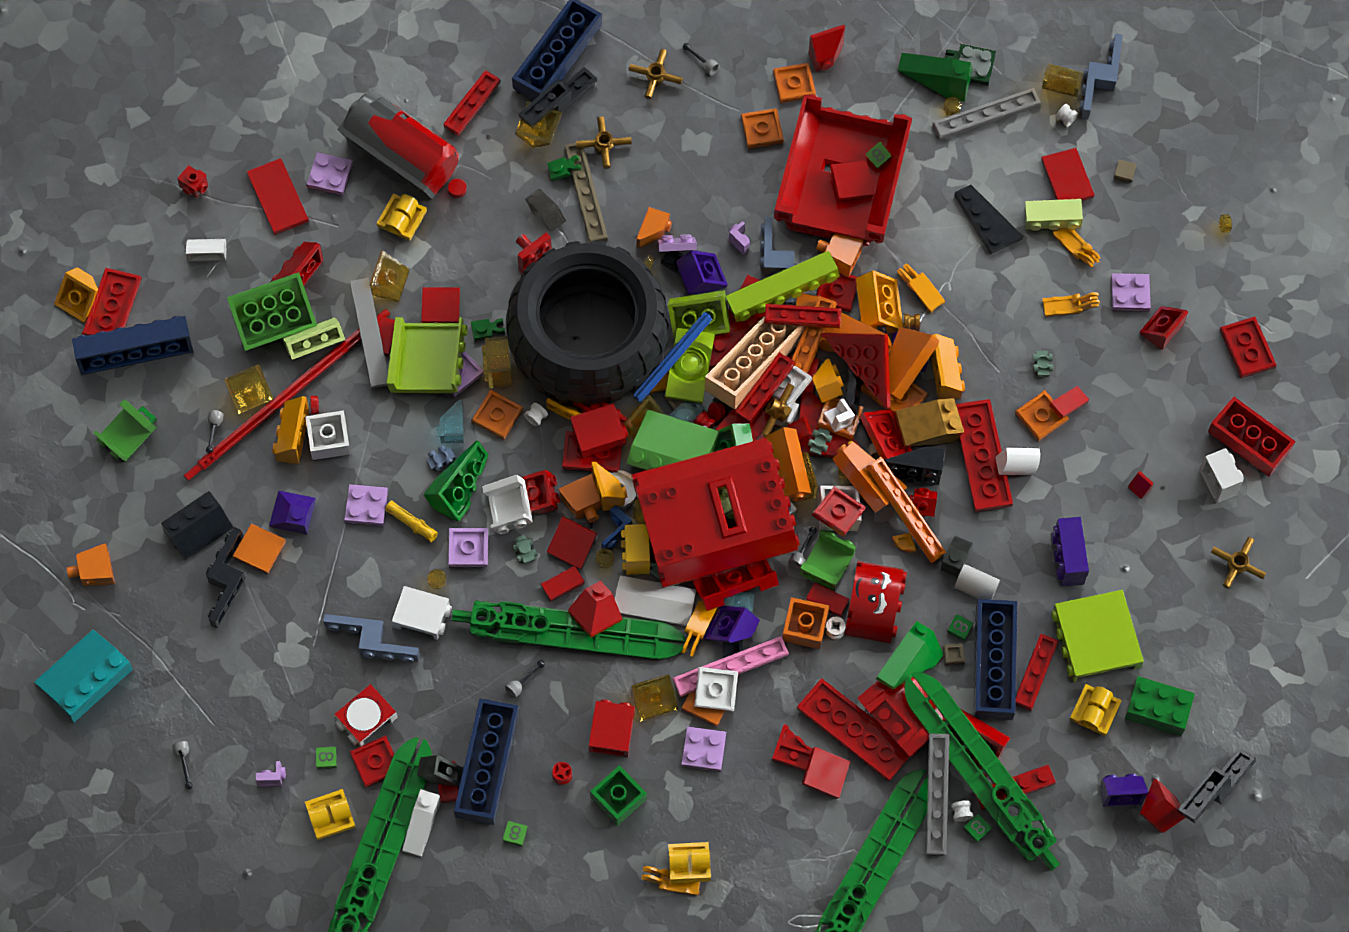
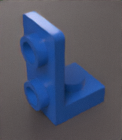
M616 505L610 510V520L615 526L620 527L601 543V549L604 552L616 546L617 540L621 538V531L625 530V525H632V520Z

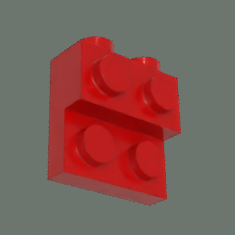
M542 470L521 477L525 480L531 514L537 512L544 514L558 509L557 504L560 503V497L555 492L554 486L557 485V479L554 474L552 475L548 470Z

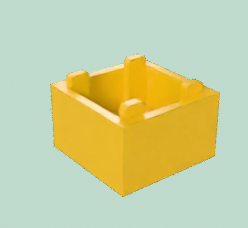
M625 525V530L621 531V538H625V540L621 541V548H625V552L622 553V560H626V562L622 563V570H626V575L650 574L649 536L646 525Z

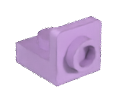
M742 221L730 228L729 241L744 255L749 251L750 240L745 234H742L745 231V223Z
M276 761V772L263 770L261 773H256L258 787L282 786V779L286 777L285 767H282L280 761Z

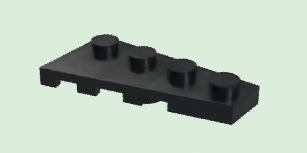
M972 185L955 192L954 196L990 255L1023 239L1024 236Z

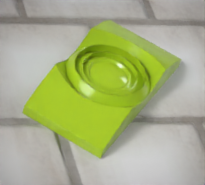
M677 328L674 346L688 329ZM701 332L670 368L665 398L703 404L705 376L709 371L715 334Z

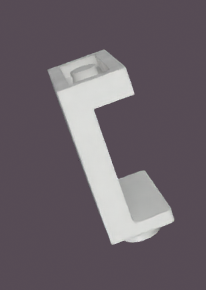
M514 475L482 486L483 493L489 498L493 524L490 525L491 530L498 534H506L511 529L524 528L527 524L533 522L525 480Z
M404 586L392 619L393 628L401 630V627L433 635L434 639L438 640L439 635H443L446 624H444L446 617L450 616L452 606H450L448 598Z

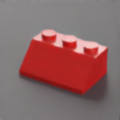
M304 241L300 246H297L293 251V256L284 262L282 270L273 276L271 282L299 272L303 285H305L323 262L321 245L317 242Z
M962 710L999 759L1010 737ZM948 724L947 727L949 728V730L953 733V735L956 737L959 743L963 746V742L960 740V738ZM966 748L965 751L968 753V755L971 757V759L974 761L977 767L981 770V766L978 764V762Z

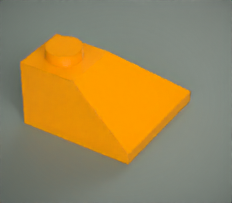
M78 267L65 272L54 305L85 323L98 291L93 276Z
M592 462V476L600 497L602 510H610L615 505L618 507L624 506L625 498H628L625 486L621 487L620 481L598 463Z

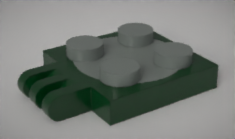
M960 44L959 51L946 50L945 54L947 56L944 58L972 63L973 69L970 82L989 86L996 51Z

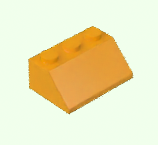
M874 270L856 278L861 322L877 329V326H885L887 333L898 332L899 327H903L897 279Z
M933 334L934 337L940 340L938 346L931 354L938 399H961L962 392H965L964 380L960 379L962 367L961 363L957 362V357H959L958 346L954 345L953 339Z
M304 396L285 401L284 408L280 409L279 418L282 420L281 425H277L276 436L278 440L277 443L273 444L272 450L276 461L300 463L307 427L306 416H309L307 398Z

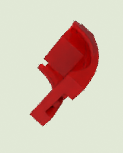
M767 560L693 580L698 596L706 611L725 605L724 598L751 590L754 587L758 586L760 591H764L779 585L776 571L771 569Z
M910 678L917 686V688L921 691V693L924 695V697L927 698L928 696L923 691L918 682L915 680V678ZM877 681L857 698L911 758L929 741V732L908 705L905 696V683L892 690ZM928 701L934 708V710L937 712V714L940 716V718L943 720V722H945L946 720L935 707V705L932 703V701Z

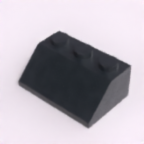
M210 491L161 522L163 531L185 560L233 529V525Z

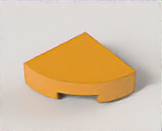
M911 532L892 536V541L897 548L905 552H916Z

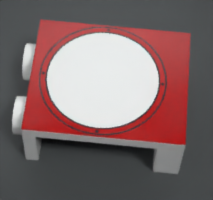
M371 684L334 714L336 726L341 731L345 730L349 734L347 737L353 745L358 744L360 747L364 745L363 741L389 720L392 723L397 719L396 711Z

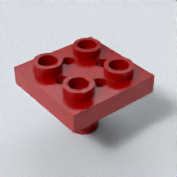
M547 232L533 243L525 234L521 235L522 239L520 237L517 238L516 243L523 249L517 254L518 269L521 274L524 273L528 265L538 261L543 253L552 249L551 236Z

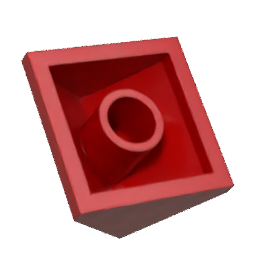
M1161 306L1139 333L1163 350L1185 324L1188 311Z
M1153 779L1140 815L1160 833L1166 832L1186 818L1178 813L1181 805L1177 797L1160 781Z

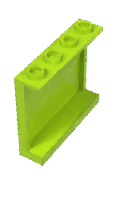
M395 317L387 386L390 393H458V386H461L462 383L460 369L464 367L462 353H465L466 350L464 336L468 334V327L464 324L462 317H459V323H405L403 317Z
M1123 589L1054 605L1051 617L1053 622L1057 624V638L1062 641V656L1064 659H1067V673L1069 677L1072 676L1073 682L1084 676L1133 666V669L1142 667L1144 660Z

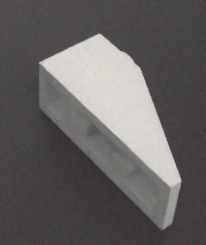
M420 790L404 842L403 852L422 857L440 806V795Z

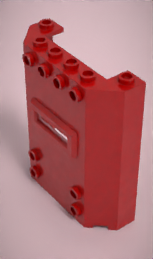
M804 94L774 210V219L778 222L784 221L787 223L786 227L791 231L832 239L833 235L839 234L864 240L863 247L869 246L870 242L873 241L877 244L883 243L913 118L905 114H894L893 122H889L886 119H874L868 115H856L849 111H838L831 107L824 108L821 107L822 98L813 94ZM881 142L892 157L880 168H877L867 157L866 153ZM867 161L875 195L867 198L838 201L831 172L824 171L825 165Z
M767 438L631 475L662 588L798 551L800 542L798 535H795L793 527L796 526L794 515L789 513L788 507H791L789 497L785 496L783 492L786 486L783 477H779L778 474L780 469L778 458L774 459L773 446L771 441L768 442ZM726 486L737 525L729 529L717 489Z

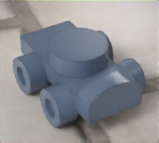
M441 446L438 448L440 453L436 454L435 451L428 453L429 458L426 461L431 470L436 468L439 471L445 464L451 465L454 462L455 455L451 448L446 449L445 446Z

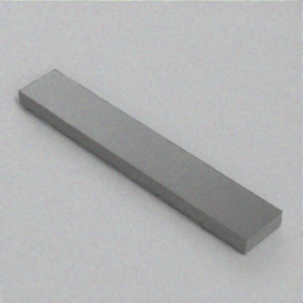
M1031 88L934 121L932 125L939 140L1036 108L1041 105L1035 89Z
M369 278L350 281L370 385L371 388L387 386L388 371Z
M929 734L926 854L947 855L949 734Z

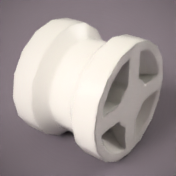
M1065 104L1057 112L1055 118L1058 121L1061 120L1064 126L1068 127L1076 119L1078 112L1072 111L1070 106Z
M533 403L531 409L524 413L526 420L537 427L541 424V420L548 416L547 411L537 403Z
M831 617L827 621L825 628L827 637L832 640H838L843 637L845 622L842 618Z
M959 801L951 804V808L955 813L953 816L955 822L973 819V813L970 812V801Z

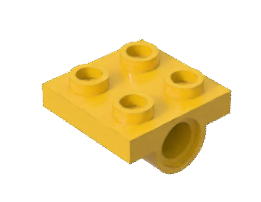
M393 193L376 223L377 227L411 241L427 212V208L419 205L415 198L407 194L398 196Z
M1085 684L1069 720L1106 737L1122 700L1114 697L1113 693L1106 688L1100 686L1094 688Z
M343 789L305 802L317 841L356 828Z
M708 842L668 844L671 883L711 881Z

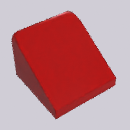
M1139 471L1130 482L1128 488L1140 499H1143L1151 491L1153 482Z

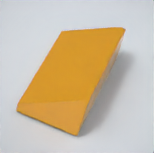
M550 397L546 400L548 410L568 420L572 416L584 413L569 404L558 401L555 397Z

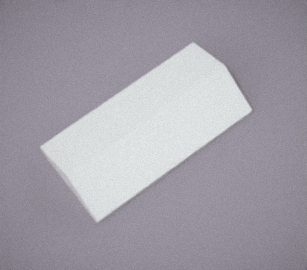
M620 575L615 601L622 615L687 626L692 615L696 589L674 585L662 588L661 583Z

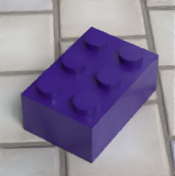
M1081 517L1059 518L1056 525L1053 526V533H1051V542L1055 544L1056 548L1053 553L1054 561L1058 562L1059 568L1056 569L1057 580H1060L1061 587L1084 585L1089 573Z

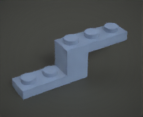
M1115 33L1114 40H1110L1109 51H1112V54L1108 56L1107 64L1089 62L1088 69H1084L1083 79H1086V84H1082L1081 95H1084V100H1080L1079 111H1082L1081 118L1089 119L1094 88L1113 91L1115 89L1123 34Z
M765 217L764 224H761L760 235H764V240H760V251L764 252V257H760V268H763V275L772 276L794 266V251H772V217ZM794 298L786 300L784 302L785 305H793Z
M329 614L324 615V626L330 631L347 630V632L352 634L361 632L359 652L363 657L374 658L376 656L388 661L401 659L406 663H413V661L419 660V649L416 647L382 643L383 621Z

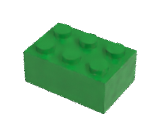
M1137 676L1124 719L1182 736L1187 725L1195 693Z

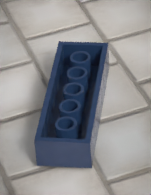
M569 0L512 77L513 89L535 100L557 79L562 81L602 26V13L578 0Z
M174 316L171 319L155 320L147 324L140 323L128 328L120 327L108 332L100 331L88 336L80 335L72 339L75 359L81 375L194 353L185 316Z
M978 599L973 710V716L976 718L1013 720L1016 703L1017 601Z
M479 699L455 804V818L495 825L519 716L518 705Z

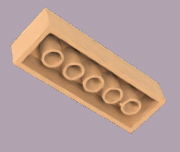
M764 316L705 376V391L733 409H736L777 354L780 352L787 356L798 345L805 326L764 324Z

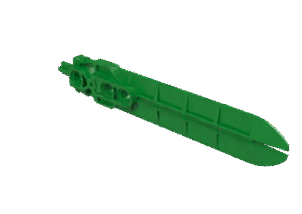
M476 600L473 604L472 612L453 609L451 620L471 623L470 634L472 636L476 635L483 638L487 636L501 642L529 643L651 659H666L683 651L684 645L658 640L686 642L684 635L671 625L622 617L621 622L590 637L586 632H581L584 631L583 628L567 610L526 606L521 603L505 601L489 603V601ZM493 607H500L501 612L497 613ZM479 616H483L486 618V620L478 621L476 618ZM523 621L525 625L517 626L516 622ZM538 623H541V624H543L545 627L542 628V629H539V628H536L535 625L538 624ZM495 628L499 630L496 633V635L487 633L493 631Z
M912 673L915 680L928 696L925 698L910 677L906 678L905 696L913 713L929 734H949L950 762L996 821V824L1008 840L1020 849L1019 852L1027 861H1032L1039 855L1049 870H1054L1060 863L1048 848L1056 843L1057 839L1051 829L1047 828L1040 812L1031 800L1027 798L942 684L927 674ZM928 701H932V703L935 705V707L946 720L945 722H943V720L940 718V716L937 714V712L934 710V708ZM946 725H950V727L954 730V732L963 742V746L959 743V741L956 739V737L953 735V733L949 730V728ZM966 748L969 750V752L981 766V770L977 767V765L965 751ZM984 772L987 774V776H988V777L991 779V781L994 783V785H995L994 788H993V786L990 784V782L986 779V777L983 775ZM996 791H1003L1006 795L1005 799L999 800L996 797ZM1010 806L1018 810L1017 816H1011L1008 813ZM1040 821L1044 831L1040 828L1032 827L1031 823ZM1019 832L1023 834V847L1015 840ZM1033 839L1041 840L1042 848H1035L1032 843Z
M420 737L408 740L396 751L347 878L335 904L334 916L330 920L328 932H342L347 927L352 928V932H367L369 926L373 923L408 831L419 792L424 789L426 780L417 777L420 757L432 756L430 746L425 739L421 743L414 763H411ZM409 767H410V768H411V771H410V773H409L408 779H407L406 784H405V786H404V789H403V791H402V790H400V789H401L402 784H403V782H404V779H405V776H406V774H407V771H408V769H409ZM398 795H401L393 818H391L390 815L394 808ZM390 822L383 844L379 845L387 823ZM378 849L380 852L374 865L372 862ZM366 872L374 873V876L370 879L364 877ZM360 890L367 891L366 896L362 898L358 897L357 893ZM344 910H345L346 912H348V913L342 915V916L340 917L339 922H338V920H337L338 912H339V911H344ZM361 917L368 920L364 929H361L359 921Z
M918 769L905 775L896 785L814 932H820L822 925H829L828 927H830L825 932H860L927 814L928 775L918 793H913L926 770ZM913 798L914 800L911 803L909 809L907 810L905 816L903 817V819L900 818V815L903 812L905 806L907 805L909 799ZM896 822L900 823L889 844L886 843ZM882 847H885L886 849L883 855L881 856L879 862L877 863L875 869L872 868L871 866L877 858L880 850L882 849ZM871 872L872 874L866 885L862 884L867 873ZM853 892L861 893L862 898H855ZM848 908L853 912V914L846 915L844 914L843 909Z

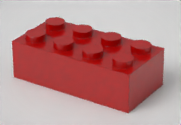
M1235 396L1212 421L1208 430L1211 435L1268 477L1271 476L1291 452L1296 442Z

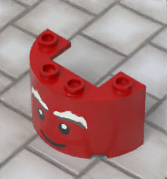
M862 561L857 562L844 635L891 643L892 637L896 638L898 626H894L896 612H901L902 601H899V596L904 594L907 572H904V569Z

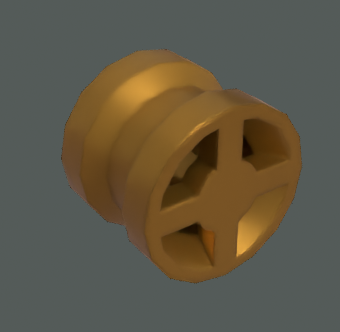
M904 313L903 328L920 331V314L909 315Z

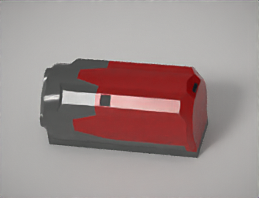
M374 90L362 95L353 102L346 118L337 129L347 140L431 199L435 197L440 188L449 180L458 164L459 155L453 145Z

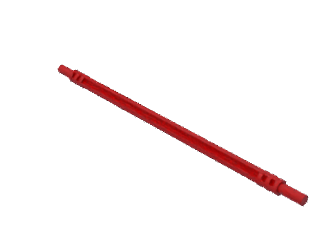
M386 308L376 316L377 322L390 315ZM359 328L215 446L212 453H207L197 461L198 464L183 475L185 479L189 481L202 469H207L283 406L285 401L294 397L361 341Z

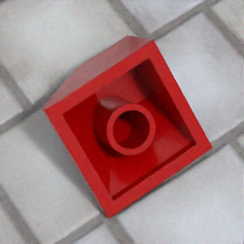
M845 25L810 35L808 54L816 71L827 70L834 65L844 44Z
M602 581L586 588L568 609V613L590 637L622 621L615 598Z

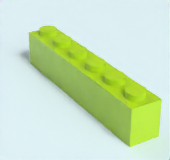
M826 251L726 295L727 304L736 322L745 321L756 313L765 312V304L781 305L790 298H797L806 291L815 290L822 284L835 281L839 277V271L830 252Z

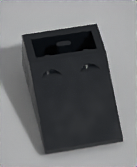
M923 447L887 458L885 463L898 479H903L909 483L923 482L929 486L939 485L945 449Z

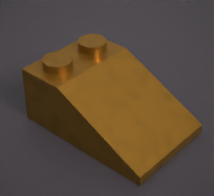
M954 398L937 399L894 412L904 447L953 443L964 433Z

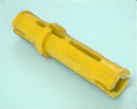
M390 501L387 504L385 511L413 529L415 534L422 535L429 542H433L436 539L438 532L425 524L424 520H419L394 501Z

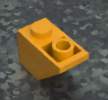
M826 359L812 377L822 403L843 395L841 387L844 386L836 364L832 365L830 359Z

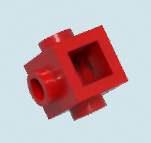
M190 165L177 178L179 187L189 196L193 195L198 198L208 188L207 175L202 170H196Z
M927 488L914 489V495H910L909 498L921 516L934 517L937 492L930 491Z

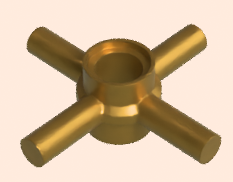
M660 49L657 61L651 63L648 68L634 64L629 65V71L646 75L649 84L644 97L647 99L652 98L655 86L662 84L664 80L682 84L683 77L665 72L663 63L667 51L664 49Z
M600 116L597 118L599 133L595 139L576 141V148L595 147L596 151L602 154L603 168L608 169L611 167L609 152L613 146L630 145L632 140L631 137L613 138L606 131L604 117Z
M788 383L780 399L772 398L765 408V413L769 414L770 418L761 433L762 435H769L776 421H785L791 412V408L786 405V402L795 387L792 384Z
M1248 537L1241 551H1237L1232 555L1215 546L1213 547L1211 553L1228 562L1230 571L1223 583V587L1229 589L1236 575L1245 571L1264 579L1266 572L1249 564L1247 554L1255 541L1253 538ZM1239 560L1243 565L1239 566L1234 561Z

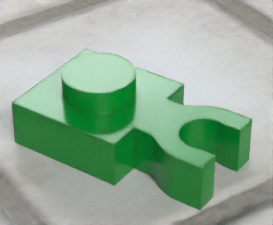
M574 155L568 160L562 157L548 162L551 180L554 182L570 176L569 171L582 170L579 164L574 165L576 161H579V157Z
M489 318L471 321L474 341L491 339L494 333L499 335L505 334V328H497L498 325H503V318L496 319L491 323Z

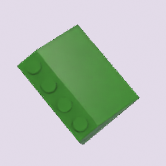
M299 272L227 297L235 326L245 351L317 326Z
M648 410L633 441L626 464L650 470L714 452L720 431Z

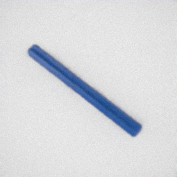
M704 312L636 390L633 397L637 401L642 402L712 321L709 314Z

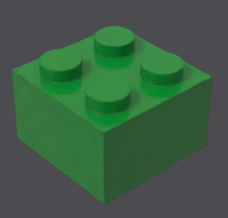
M619 765L590 791V798L618 826L647 800V793Z

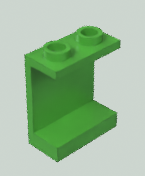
M124 399L119 404L124 409L101 434L97 431L94 434L98 437L96 441L104 448L108 446L111 449L109 453L117 460L122 458L126 462L157 427Z
M821 530L819 539L806 563L804 562L800 568V576L835 591L855 554L856 546L849 540L837 538L830 531L825 532Z

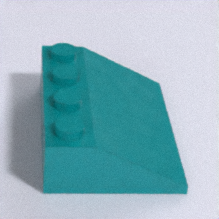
M93 629L34 683L75 723L128 675L133 668L130 662L112 644Z

